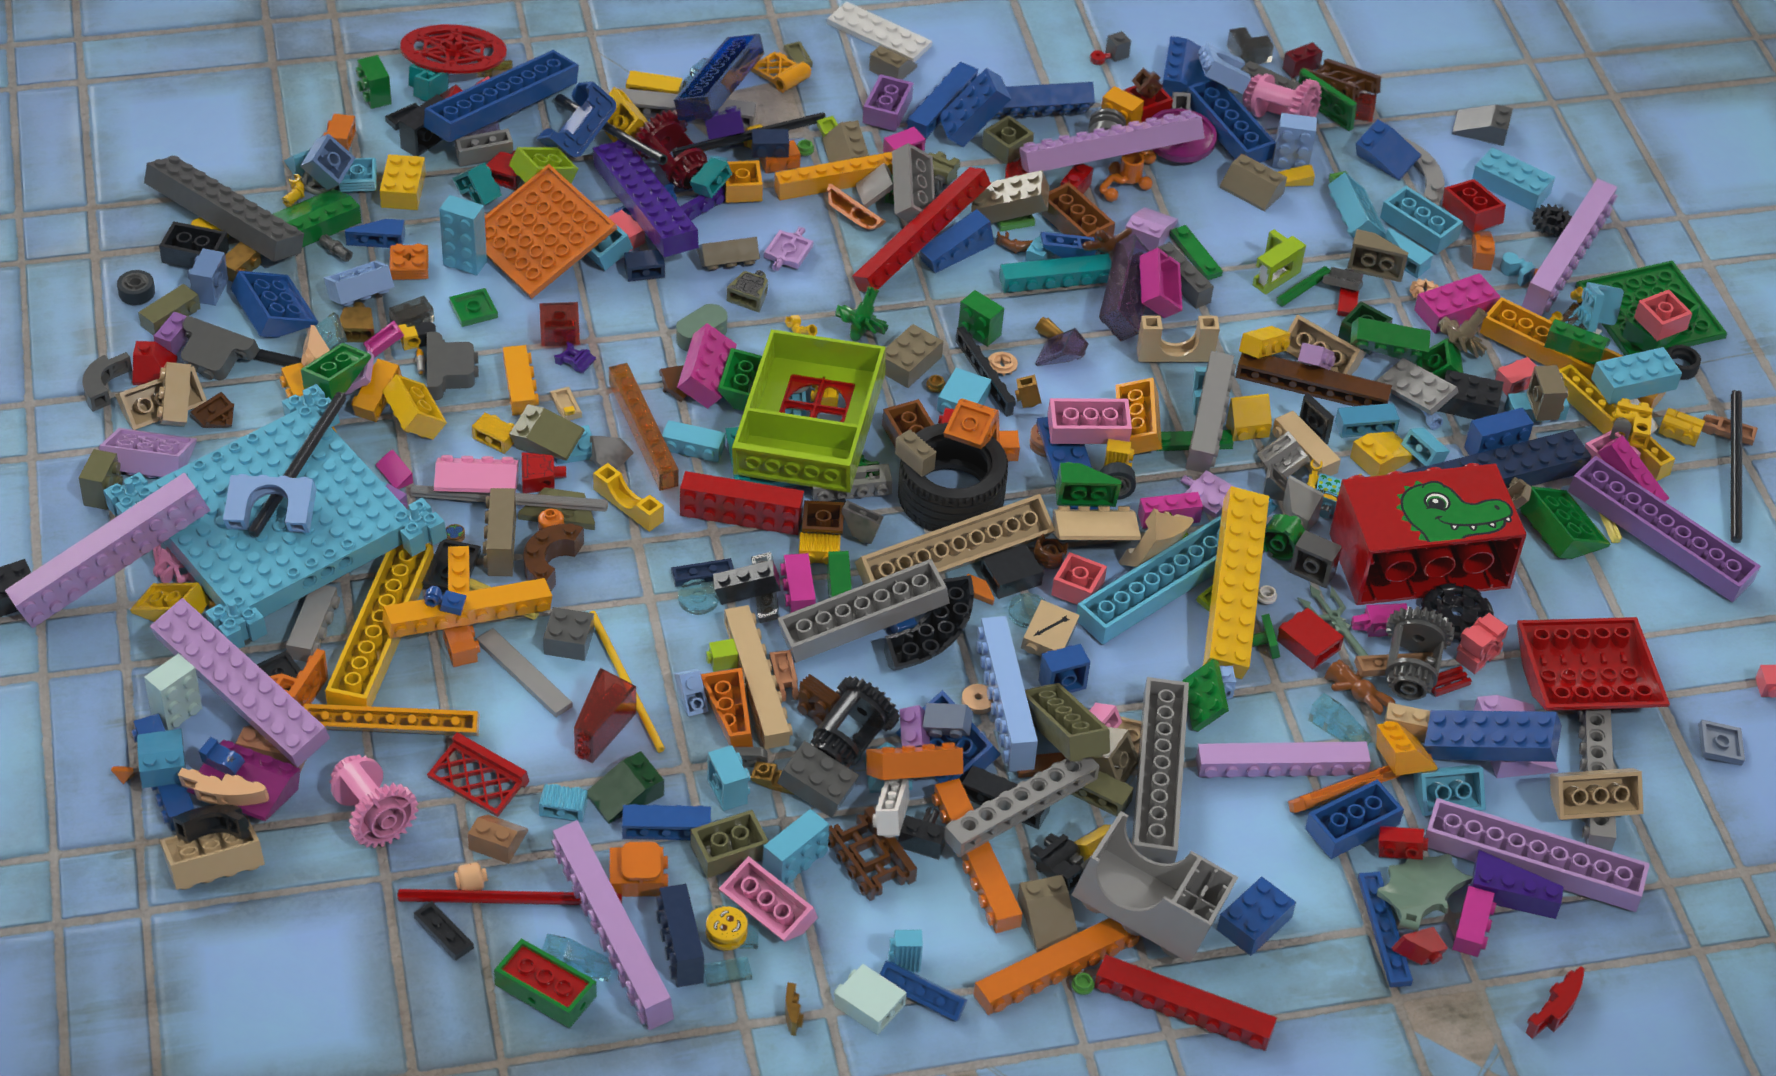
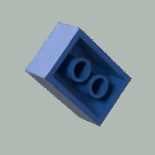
M1523 407L1471 420L1464 448L1469 455L1529 441L1534 423Z
M1261 876L1220 914L1217 931L1252 956L1293 917L1296 901Z

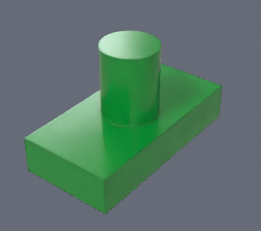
M1261 615L1264 632L1253 634L1252 645L1255 647L1268 643L1272 659L1279 658L1278 642L1270 615Z

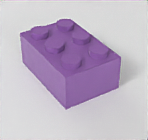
M880 74L863 106L862 123L897 131L912 101L914 83Z

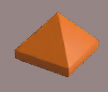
M111 767V771L123 784L139 771L135 767Z

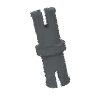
M327 234L320 237L319 244L327 248L332 255L340 257L345 262L351 260L353 256L352 251L345 248L340 241L333 240Z

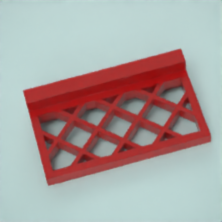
M456 732L452 737L453 743L428 772L427 776L498 817L520 788H525L530 782L527 771ZM454 751L462 754L461 760L450 762L449 757ZM472 762L479 764L480 769L467 772L466 764ZM464 765L465 772L452 775L451 767ZM440 769H449V776L439 777L436 775ZM494 772L497 774V779L485 781L484 773ZM481 774L482 782L469 784L468 777ZM466 777L467 785L461 787L454 785L453 780ZM512 782L515 784L511 790L502 791L501 783ZM499 785L500 792L487 794V786ZM483 787L484 795L478 797L471 795L472 789ZM501 797V803L497 808L489 805V799Z

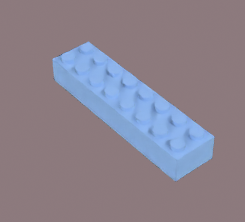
M1006 616L981 618V627L977 628L979 641H976L977 654H981L980 667L985 671L983 679L984 684H988V700L993 701L991 703L992 716H996L995 730L1000 733L998 737L999 746L1004 749L1002 752L1003 763H1007L1009 772L1033 770L1038 741Z

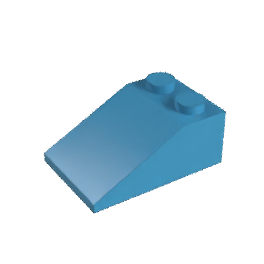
M182 729L138 734V761L142 788L181 783L178 774L181 768L186 769Z

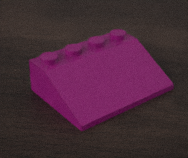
M223 740L219 743L237 752L244 758L245 763L235 775L241 776L246 781L252 783L259 782L267 789L269 795L268 802L239 806L244 814L266 821L298 791L301 768L258 753L250 748L234 744L231 741ZM203 763L199 770L202 775L208 777L215 776L221 781L225 776V773ZM187 789V792L196 795L193 789Z

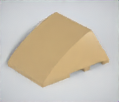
M1153 509L1145 521L1148 530L1136 548H1128L1119 560V564L1138 567L1182 540L1192 525L1193 518L1179 514L1172 516L1169 512L1160 513L1158 509Z

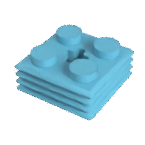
M355 158L339 184V191L346 193L354 191L369 193L376 191V158Z

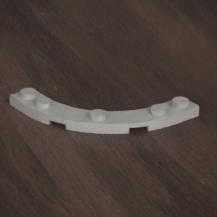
M1404 138L1421 154V157L1414 165L1425 176V192L1423 196L1439 206L1445 183L1438 163L1422 147Z

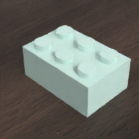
M179 653L144 677L151 715L159 713L166 731L179 727L185 720L196 715L202 709L196 668Z

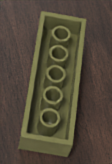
M1060 683L1025 690L1034 727L1069 761L1079 762L1083 758H1097L1103 754L1110 753L1109 728Z

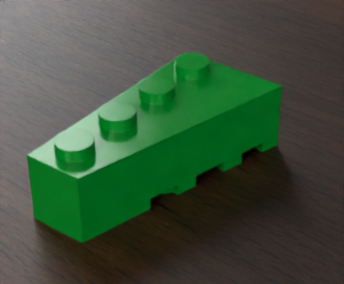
M1358 317L1352 323L1350 345L1400 360L1404 358L1415 364L1429 353L1431 331Z

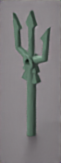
M1310 585L1311 597L1316 598L1328 613L1318 616L1324 621H1328L1336 631L1342 634L1358 656H1367L1368 654L1349 631L1351 625L1345 622L1346 619L1340 617L1346 607L1332 585L1330 598H1334L1340 607L1336 611H1332L1320 596L1321 592ZM1297 597L1305 608H1309L1317 614L1310 606L1311 602Z

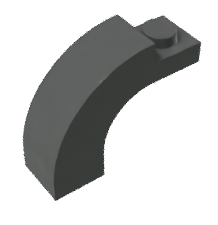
M127 352L110 359L103 355L93 361L85 370L82 383L86 402L92 412L111 404L109 391L105 387L107 382L132 371L130 356Z

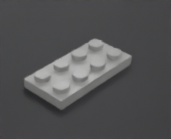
M1404 358L1376 380L1377 382L1392 385L1391 393L1430 415H1433L1458 393L1457 386Z

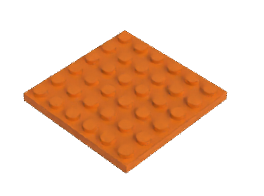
M548 164L485 215L487 257L532 299L618 228L610 218Z

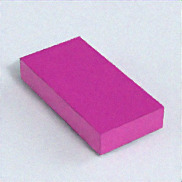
M392 321L363 344L367 351L374 354L375 358L402 338L404 334L397 323Z

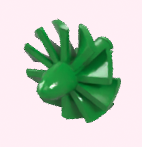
M868 286L864 299L858 304L857 309L853 310L847 305H837L835 316L841 318L845 323H851L850 338L852 341L861 339L866 330L875 334L878 332L885 335L889 325H887L886 321L877 319V316L873 315L875 310L873 305L879 293L878 289L874 290L873 287Z

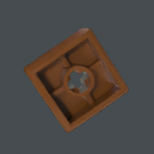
M808 674V677L806 676L803 681H800L797 709L802 715H808L812 718L816 725H820L840 699V694L813 675Z

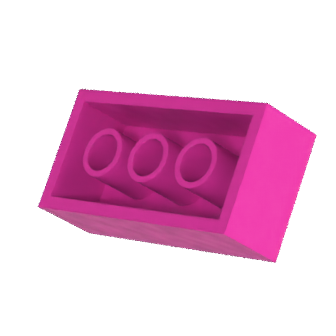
M1478 273L1419 293L1414 311L1436 334L1441 332L1438 323L1445 316L1450 320H1457L1459 325H1462L1464 321L1471 318L1478 307L1488 313L1501 296Z
M706 323L693 334L677 388L708 409L722 398L718 387L731 348L736 349L737 344Z

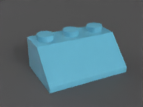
M1464 765L1413 773L1414 792L1423 816L1432 815L1437 798L1478 811L1486 810L1483 767Z

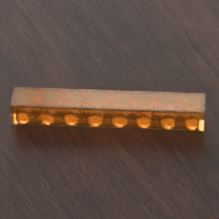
M628 363L609 367V385L659 491L677 487L679 479L678 467Z

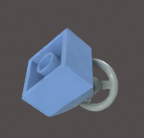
M329 133L316 139L300 165L306 171L302 176V183L305 190L312 194L319 195L334 189L341 183L355 160V157ZM311 175L313 181L307 183V179ZM317 185H322L324 188L314 189L313 187Z

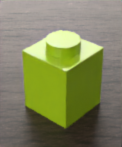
M734 639L709 642L706 660L707 664H711L713 672L738 668V652Z

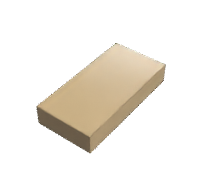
M569 387L550 391V396L561 417L569 421L582 418V412ZM573 406L575 414L565 416L564 407Z

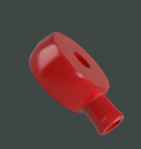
M1095 50L1090 54V61L1095 65H1102L1106 59L1111 58V53L1105 54L1100 50Z

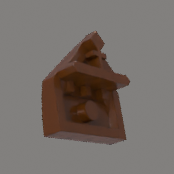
M684 365L660 369L659 374L662 376L664 386L663 392H669L682 402L688 395L677 388Z
M220 392L191 410L189 415L202 428L232 427L234 403H231Z

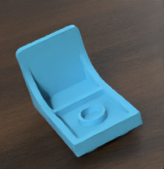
M1587 282L1586 288L1584 287L1582 291L1583 300L1578 308V319L1588 331L1596 332L1598 323L1615 325L1624 291L1621 288Z

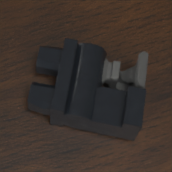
M1050 833L1044 839L1046 848L1043 849L1039 845H1035L1030 850V857L1036 862V870L1040 873L1042 872L1047 878L1062 875L1068 892L1076 887L1091 857L1083 862L1080 849L1075 842L1068 840L1065 834L1058 837Z

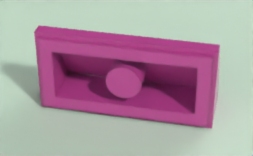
M393 449L375 464L389 484L395 488L401 489L413 483L412 472Z

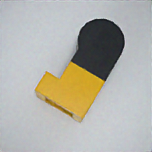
M424 322L412 327H407L406 324L398 325L404 334L400 338L404 351L426 346L427 332H436V326L432 322Z

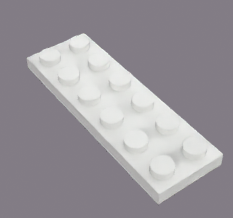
M847 1L827 18L828 25L875 47L881 45L914 63L932 47L931 40Z

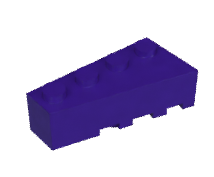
M1482 850L1478 851L1473 868L1472 887L1495 893L1493 902L1497 903L1496 906L1552 919L1557 918L1562 903L1564 886Z

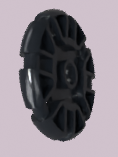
M1456 583L1438 585L1435 590L1430 589L1421 601L1422 608L1420 610L1426 607L1429 612L1435 610L1436 615L1442 613V618H1449L1448 622H1452V627L1455 628L1453 639H1457L1459 642H1461L1462 638L1460 636L1464 629L1473 626L1478 617L1483 618L1488 613L1494 616L1492 605L1488 599L1483 598L1481 592L1467 585L1457 586ZM1453 612H1458V613H1460L1461 615H1460V616L1454 615Z

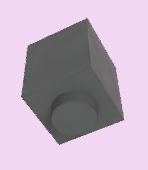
M1123 31L1108 35L1105 52L1111 53V59L1116 62L1128 58L1131 40Z

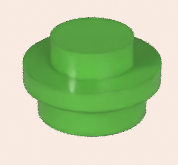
M804 139L797 144L802 156H808L814 152V146L809 140Z
M1079 973L1072 979V989L1076 993L1087 995L1093 991L1094 981L1089 974Z

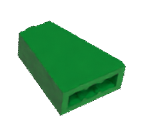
M849 551L828 552L827 586L829 598L852 590Z

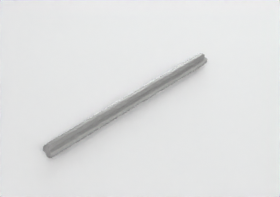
M412 485L410 490L412 497L486 502V496H490V493L434 491V486ZM515 493L516 505L606 512L608 509V501L604 499Z

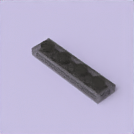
M771 552L751 557L752 565L773 560ZM777 592L756 597L757 615L760 623L776 620L780 617Z

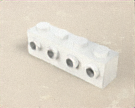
M909 778L885 780L878 805H876V814H873V827H877V835H883L887 838L900 835L910 800Z

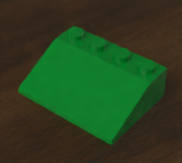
M335 189L273 213L276 217L282 218L286 223L295 226L304 233L302 248L319 241L322 235L325 236L327 234L331 236L361 223L360 205L350 195Z
M1531 486L1529 501L1520 507V512L1529 519L1531 526L1541 534L1542 540L1553 549L1555 556L1561 559H1574L1611 545L1567 490Z

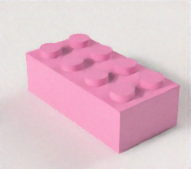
M1050 398L1047 414L1051 444H1107L1108 439L1130 441L1132 426L1128 399Z

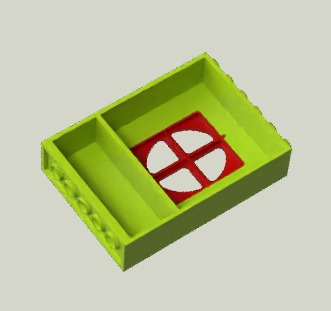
M771 329L732 446L733 474L851 493L885 377L886 347ZM809 385L818 386L813 403L789 400L793 393ZM830 387L837 390L843 396L846 407L839 408L821 405L825 389ZM787 408L810 411V415L806 417L787 414L785 410ZM819 413L842 416L840 422L819 419L817 415Z

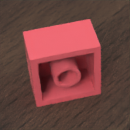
M1666 290L1640 300L1634 318L1659 341L1687 330L1692 312L1670 290Z
M1069 552L1054 577L1051 595L1078 605V603L1102 588L1105 582L1107 566Z

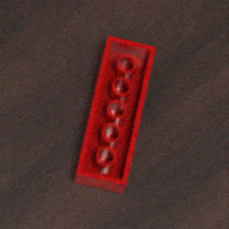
M685 471L680 486V516L792 535L799 534L803 519L804 491Z

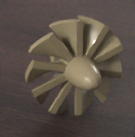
M1478 307L1471 318L1464 321L1461 326L1457 320H1450L1447 316L1438 323L1440 331L1448 335L1450 341L1460 351L1463 350L1467 353L1468 349L1478 358L1479 356L1482 357L1485 354V350L1488 349L1480 343L1482 340L1475 336L1478 332V326L1487 317V313Z

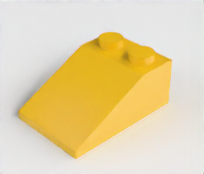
M1393 431L1368 433L1355 440L1350 458L1370 476L1386 475L1416 459L1415 456L1401 445L1403 440Z
M199 582L153 583L130 611L135 615L155 622L182 598L200 614L204 612L210 600Z

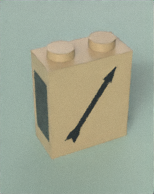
M1041 599L1023 637L1021 649L1042 657V653L1067 647L1080 615Z

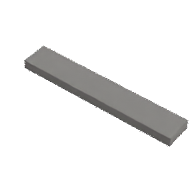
M494 628L476 638L480 647L552 715L558 717L572 708V701Z

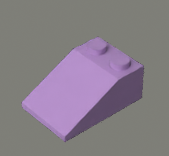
M1144 207L1132 215L1125 229H1132V234L1129 237L1135 247L1151 251L1164 244L1170 234V229L1175 227L1178 219Z

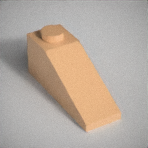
M315 325L310 326L304 341L301 359L304 367L330 351Z

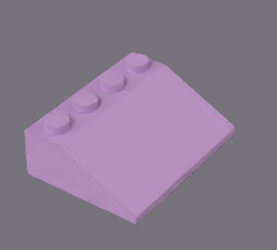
M118 428L99 445V450L117 453L118 462L121 464L120 471L125 472V474L134 475L140 472L145 477L155 478L163 477L187 465L197 438Z
M1500 695L1477 697L1473 711L1536 710L1533 704ZM1490 761L1496 778L1558 772L1555 762Z

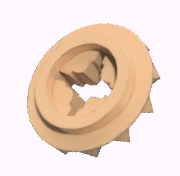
M1418 278L1417 281L1412 282L1410 293L1417 299L1418 294L1424 292L1423 288H1426V291L1437 288L1438 285L1434 284L1433 281Z
M996 352L988 357L991 367L998 374L1003 376L1006 373L1012 375V372L1017 369L1018 361L1010 353Z

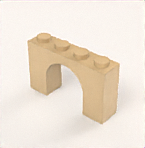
M1141 316L1136 348L1138 362H1208L1211 351L1216 352L1220 330L1217 316H1198L1194 335L1181 343H1169L1161 339L1163 330L1161 316Z

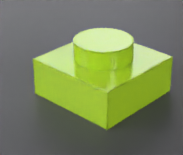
M832 115L817 120L816 125L824 137L838 123Z

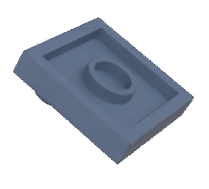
M1701 720L1698 724L1701 756L1742 766L1745 756L1741 728Z

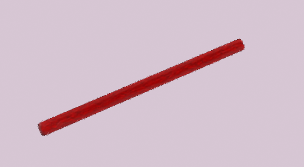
M399 889L397 896L400 902L582 904L580 898L576 899L573 892ZM616 893L622 904V894Z

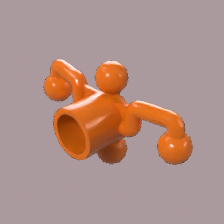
M1151 150L1122 155L1121 163L1116 161L1110 163L1108 170L1111 175L1100 185V193L1109 202L1117 200L1118 191L1115 188H1108L1112 182L1131 185L1138 183L1142 190L1151 189L1153 185L1152 179L1147 176L1142 177L1144 162L1146 164L1154 163L1156 154Z

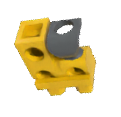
M1621 398L1614 412L1613 428L1609 439H1616L1618 437L1614 434L1616 432H1623L1627 441L1630 435V446L1646 449L1651 435L1653 408L1649 407V403L1641 402L1635 405L1631 404L1629 399Z

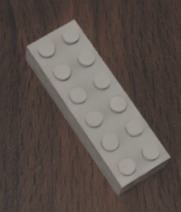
M1211 351L1185 469L1204 473L1206 470L1209 471L1210 467L1215 466L1220 448L1219 443L1223 433L1222 428L1226 418V408L1230 398L1229 393L1233 384L1232 379L1236 369V364H1233L1234 356Z

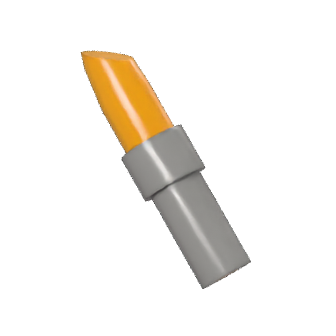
M417 348L416 365L418 374L424 375L426 364L424 352L422 349Z

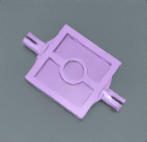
M800 226L795 233L778 231L764 252V258L775 261L772 265L774 271L775 269L779 271L783 264L796 269L800 267L813 247V241L802 236L805 233V228L802 227L801 229Z
M1207 470L1196 480H1192L1186 475L1181 479L1182 483L1190 487L1185 493L1198 492L1203 505L1202 511L1217 518L1222 512L1223 499L1230 486L1233 485Z

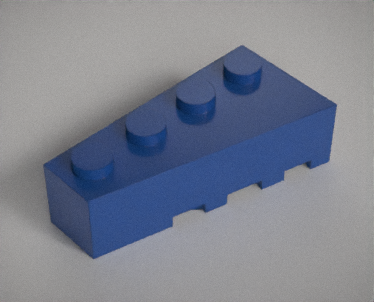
M974 210L927 243L919 251L921 261L934 273H937L994 245L991 221L979 210Z

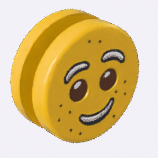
M724 906L713 910L708 915L706 920V938L713 947L729 951L737 949L745 942L748 921L742 911L734 907Z

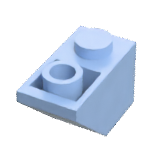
M691 669L674 673L678 694L687 716L709 712L700 670Z

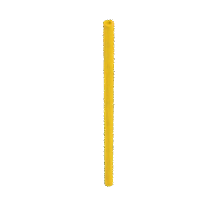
M596 611L589 612L594 613V628L657 752H663L665 747Z

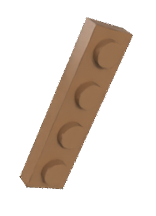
M1433 653L1398 654V658H1414L1425 662L1427 656L1432 657ZM1389 654L1356 656L1354 663L1360 676L1385 675Z

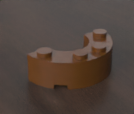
M572 523L558 524L546 527L535 533L524 548V575L527 581L545 578L550 591H552L556 585L555 568L548 563L559 556L575 557L584 545V527Z

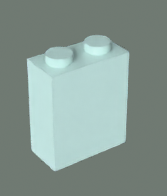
M862 964L857 970L854 969L850 973L848 980L844 984H840L834 992V1006L879 1035L905 1006L907 992Z

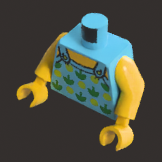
M1313 459L1310 463L1312 473L1309 474L1307 485L1324 493L1319 516L1328 518L1330 514L1334 515L1342 480L1323 473L1317 475L1318 471L1322 468V461H1320V466L1316 468L1313 466Z

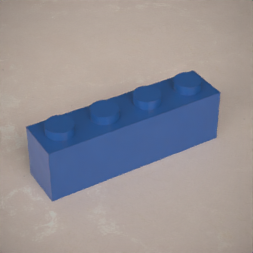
M623 805L622 839L691 840V829L711 823V806Z

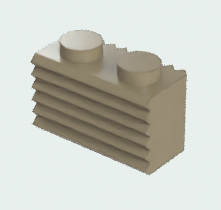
M908 430L896 438L895 454L920 476L923 477L935 469L936 451L928 444H925L923 439L917 437L915 432Z

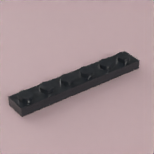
M964 326L957 327L956 343L976 373L991 379L990 393L1005 416L1013 415L1014 406L1016 405L1014 396L1010 395L1005 383L999 379L997 371L993 370L988 358L982 354L981 348L974 342L972 334Z

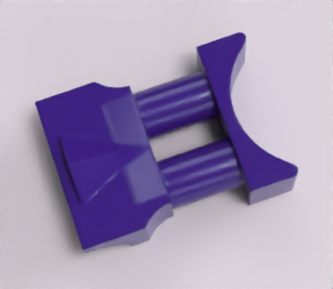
M566 342L567 349L561 354L554 355L555 363L562 365L565 362L572 365L575 371L584 373L596 360V357L590 353V350L581 349L579 351L574 349V344Z

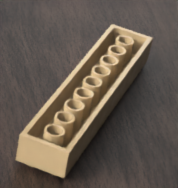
M1037 494L861 556L854 563L863 585L932 559L941 575L978 562L984 556L1034 542L1042 534H1045L1044 537H1048L1055 531V528L1041 494Z

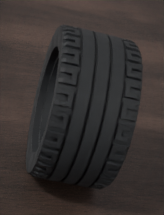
M948 423L935 424L917 432V437L923 439L925 444H928L936 451L935 469L933 471L940 469L962 470L974 475L980 482L967 488L942 487L931 482L926 475L920 476L901 459L898 498L907 516L919 526L929 531H935L1003 507L1008 476V459L1006 458L1005 450L994 437L982 449L944 437V431Z

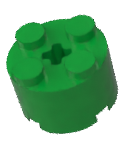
M1285 514L1273 515L1266 525L1263 550L1266 553L1270 551L1275 559L1282 561L1290 560L1293 557L1295 545L1305 531L1300 518Z

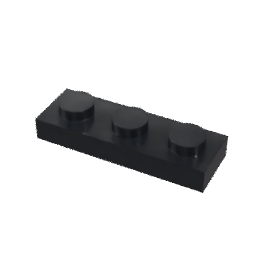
M433 901L414 912V918L455 961L474 949V943Z

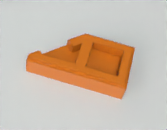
M971 575L974 598L993 605L994 596L987 581Z

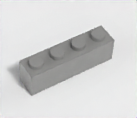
M324 585L307 594L286 644L287 652L294 660L307 662L309 656L313 655L317 648L321 649L322 639L325 640L327 636L328 624L332 623L335 608L338 609L340 604V596H337V587Z

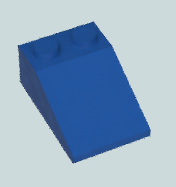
M1379 119L1356 142L1357 156L1398 181L1421 157V154L1398 132Z

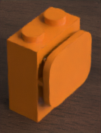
M628 842L623 847H610V883L615 893H621L622 897L660 896V888L668 886V874H664V869H668V856H663V847H660L655 842Z

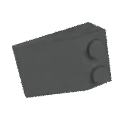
M1495 104L1458 110L1452 134L1504 146L1513 108Z

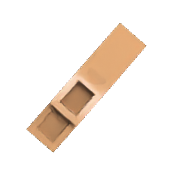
M181 768L178 774L181 785L193 789L197 799L200 801L218 805L246 806L268 802L269 800L267 789L263 784L246 781L238 775L231 776L225 774L221 781L215 776L208 777L202 775L195 769L187 770Z

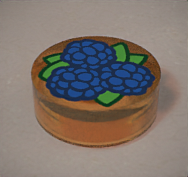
M451 524L446 527L447 539L462 542L465 539V529L463 526Z

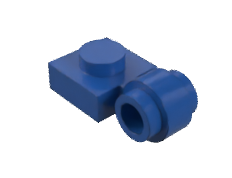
M431 586L425 592L424 601L430 607L441 605L440 611L461 616L467 595L447 590L445 595H442L439 587Z

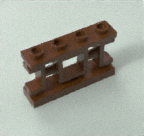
M1325 59L1323 65H1319L1318 70L1313 71L1305 68L1353 101H1355V97H1360V92L1362 91L1375 95L1380 93L1381 76L1331 59Z
M873 806L866 808L864 815L858 814L857 826L843 831L839 824L834 825V828L830 825L828 847L835 851L838 861L845 865L849 877L857 882L861 894L866 895L869 901L874 900L876 894L878 896L882 895L883 886L881 884L896 878L900 885H904L905 881L909 885L916 882L917 867L895 837L887 838L883 835H877V827H873V814H876ZM869 829L872 835L863 839L861 835L867 833ZM853 839L855 843L847 848L844 843ZM873 846L880 856L865 862L859 852ZM891 860L895 866L886 870L883 866L890 864ZM875 870L878 874L872 876L870 880L866 874Z

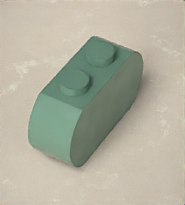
M705 304L679 320L676 324V342L678 346L688 351L693 334L706 323L725 335L727 333L728 320L726 310L716 304Z

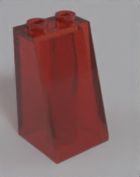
M602 668L598 670L574 726L575 754L580 759L593 763L636 714L635 685Z

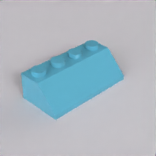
M1345 172L1328 185L1331 191L1330 196L1337 203L1335 207L1342 214L1341 219L1348 226L1347 232L1352 238L1355 237L1357 229L1373 232L1384 239L1386 238L1387 233L1364 187Z

